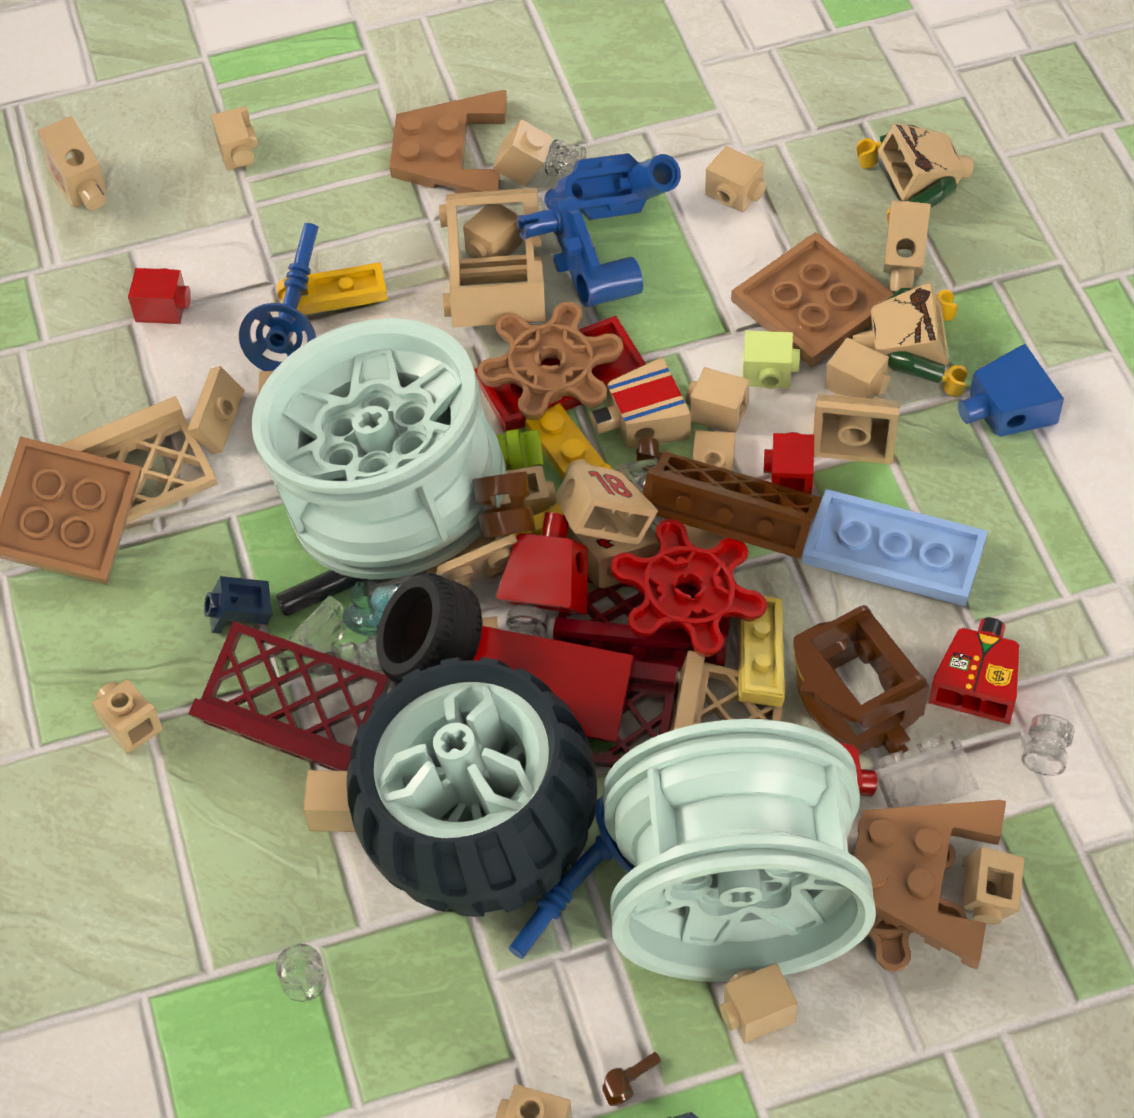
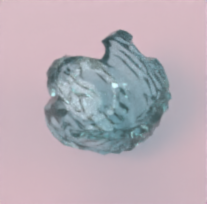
M356 582L350 593L352 605L349 604L342 613V620L345 626L357 634L377 638L378 626L383 611L392 595L403 583H391L377 587L375 592L368 596L364 594V584Z

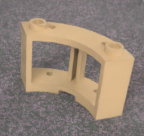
M537 188L447 194L446 204L439 205L441 228L448 227L450 293L443 294L444 317L452 316L453 328L495 325L501 316L510 313L519 315L525 322L546 321L542 256H534V247L541 246V235L525 240L526 254L460 259L457 207L523 202V213L527 215L539 212ZM528 280V282L461 286L462 284Z

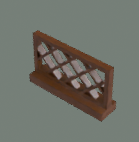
M666 451L662 454L655 468L650 467L647 472L642 492L658 510L656 514L658 517L674 519L691 527L801 559L809 533L822 497Z

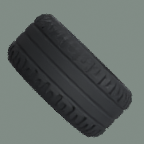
M433 573L418 574L403 583L388 601L377 631L376 651L380 667L385 675L389 676L392 681L400 684L403 682L402 677L418 668L420 671L440 665L441 660L459 657L463 661H473L479 648L483 627L480 603L473 591L463 584Z

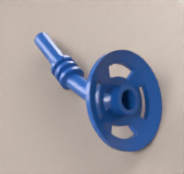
M304 223L294 263L289 264L288 269L290 271L286 274L287 280H285L284 286L287 289L283 303L259 305L250 310L241 322L239 328L240 347L246 358L263 371H274L282 363L262 355L266 349L279 354L286 353L288 357L301 347L303 341L302 331L306 332L307 343L317 338L311 322L304 314L297 310L301 293L307 290V285L305 284L309 282L308 275L311 274L309 263L319 229L315 224ZM276 311L280 313L278 317H272L270 312ZM256 319L260 321L256 329L257 341L252 342L251 325ZM267 325L270 329L264 338L263 328ZM296 332L297 339L296 343L293 345V343L290 340L293 336V333Z
M603 796L597 799L595 811L600 835L596 836V842L561 877V881L548 893L542 894L543 899H538L536 902L537 910L508 948L516 957L520 959L525 957L550 921L558 919L561 915L560 911L566 909V903L572 901L571 893L604 858L607 860L614 858L628 873L634 869V865L621 854L617 843L607 831L604 818Z

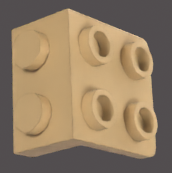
M515 534L506 537L502 535L481 538L480 535L473 543L454 557L425 571L426 573L437 574L458 582L470 589L473 586L472 582L487 576L488 580L503 576L513 544L518 541Z

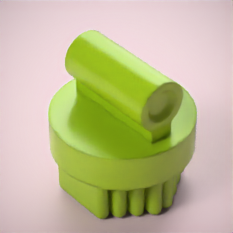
M519 429L506 431L505 434L496 435L505 460L506 471L544 466L538 430L520 433Z

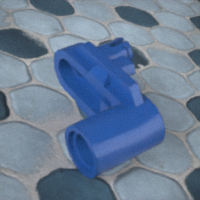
M630 153L581 159L577 161L572 173L563 176L558 181L556 188L546 192L544 202L548 208L552 200L572 196L577 201L581 213L589 221L637 214L642 211L646 200L675 189L681 179V170L676 160L667 154H659L642 162H638Z
M568 196L551 201L547 210L517 216L518 231L524 229V232L520 233L523 240L551 232L556 234L562 253L553 255L555 268L559 273L570 272L576 292L584 307L587 308L642 293L643 277L639 264L634 257H627L603 264L599 263L590 233L587 230L582 213L574 197Z

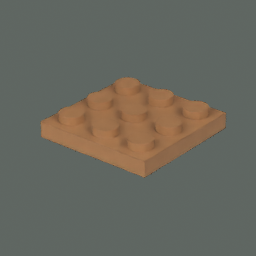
M814 232L731 290V301L767 331L793 332L792 349H800V359L812 368L837 350L846 338L852 339L853 335L859 334L872 324L871 309L875 305L889 299L893 293L818 233Z
M20 436L0 497V559L108 585L141 476V466Z

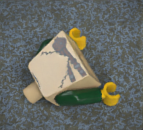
M894 123L887 134L880 136V141L875 142L873 139L865 138L860 140L856 147L861 168L868 169L877 165L879 153L901 200L931 204L930 208L951 196L955 192L961 178L970 177L974 167L973 159L970 156L958 155L948 135L942 132L919 128L915 125ZM890 207L887 211V223H889Z
M931 283L923 284L914 289L900 288L889 299L875 305L871 309L873 330L853 335L854 341L889 357L888 372L912 375L934 383L944 381V391L953 397L961 396L967 387L964 381L968 373L964 366L954 365L949 370L945 369V365L949 364L944 321L954 319L958 309V305L953 303L954 295L950 290H941L936 295Z

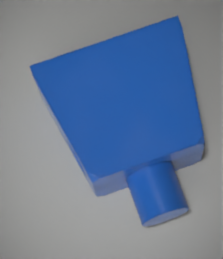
M1024 344L983 366L973 374L970 398L958 402V411L965 424H970L984 418L993 433L1001 437L1058 424L1064 398L1027 345Z

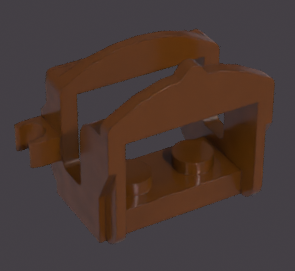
M866 605L859 606L833 621L819 623L796 635L793 639L796 664L795 680L804 707L819 727L836 741L854 745L858 749L859 755L872 747L879 748L881 746H884L893 759L909 751L905 743L910 741V737L904 730L924 715L929 684L874 617L869 607ZM857 657L864 664L869 663L878 674L880 684L885 691L862 705L835 671L838 667ZM844 718L853 723L859 722L863 728L869 729L856 735Z

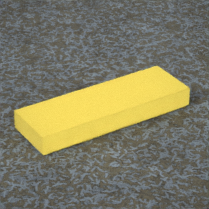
M764 596L767 601V610L762 617L752 622L738 618L739 701L782 707L785 699L782 599Z

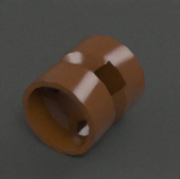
M527 471L472 479L475 502L483 506V511L478 514L481 538L535 530L532 507L525 504V499L530 495ZM509 494L511 506L497 508L496 496Z

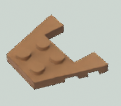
M507 90L495 91L396 114L390 160L391 177L433 189L437 184L455 189V193L500 190V173L492 169H463L467 125L505 124Z
M988 800L863 810L854 857L869 871L872 880L876 916L897 928L900 925L924 937L926 944L939 951L942 947L962 958L961 963L970 968L978 969L986 923L938 913V905L950 837L956 836L998 845L1001 837L1006 801Z

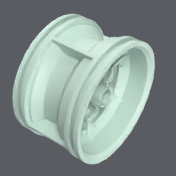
M397 318L366 320L339 327L322 334L297 349L274 370L263 385L253 409L252 434L254 443L266 470L276 486L299 542L315 561L342 575L362 579L398 578L428 570L454 557L480 536L478 514L483 511V506L475 502L472 479L507 474L505 460L497 436L487 422L482 408L480 386L467 352L456 339L445 331L420 321ZM504 495L496 496L497 508H500Z
M732 719L712 721L675 729L649 739L623 755L609 770L603 785L605 825L611 838L617 843L621 854L634 865V869L627 873L616 885L611 896L612 937L618 950L633 963L658 974L694 981L729 982L735 974L743 970L753 969L757 971L774 963L778 964L784 976L811 969L843 955L858 945L871 931L876 918L872 880L866 867L856 857L848 853L846 839L851 831L853 820L860 805L856 766L850 753L833 738L805 726L775 720Z

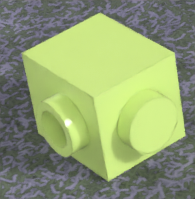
M745 330L743 378L750 380L749 387H764L768 389L790 388L791 372L799 373L800 349H792L793 332Z

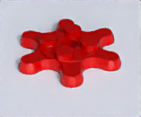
M674 519L662 520L657 525L655 535L660 551L655 556L642 558L625 552L616 555L611 562V571L614 578L622 584L637 588L645 597L644 602L634 608L628 618L631 632L639 638H648L662 627L668 630L680 628L690 636L693 649L699 656L711 657L721 650L724 643V638L718 625L724 617H735L752 622L762 617L767 610V601L761 593L742 588L733 578V570L743 564L748 557L749 551L744 542L725 538L713 548L701 549L689 541L685 526ZM681 583H690L697 588L699 593L695 594L694 598H691V595L681 592L679 588L676 589V586Z

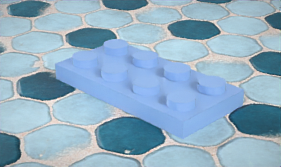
M826 489L803 552L802 563L966 607L988 531Z

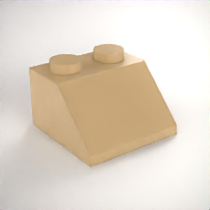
M818 394L813 429L814 457L892 465L899 419V401H889L881 398L848 397L840 394Z

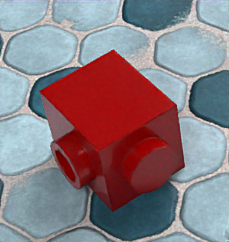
M135 268L128 294L135 322L181 323L183 310L189 308L191 301L190 287L184 285L181 270Z
M797 432L773 433L772 449H764L763 473L771 474V483L812 494L814 434H800Z

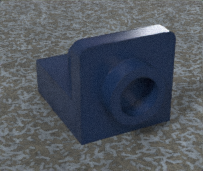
M220 576L213 591L206 594L204 601L205 617H210L211 633L220 634L227 621L268 625L273 616L269 582Z

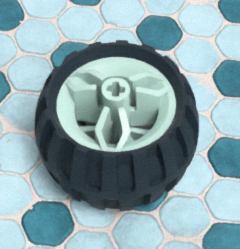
M459 657L441 660L440 665L420 671L418 668L403 676V682L389 693L384 691L372 704L370 716L365 724L360 723L351 746V761L347 770L348 806L355 832L367 856L393 886L405 891L416 902L437 911L445 912L449 908L461 916L484 917L485 912L503 909L508 913L524 907L523 902L535 897L542 892L545 895L561 881L562 873L567 866H573L580 857L588 839V830L595 818L597 804L595 762L588 739L576 716L569 706L536 676L521 668H517L516 671L512 670L504 662L496 659L481 657L480 661H463ZM442 817H444V818H447L448 820H447V821H442V820H439V819L442 818Z

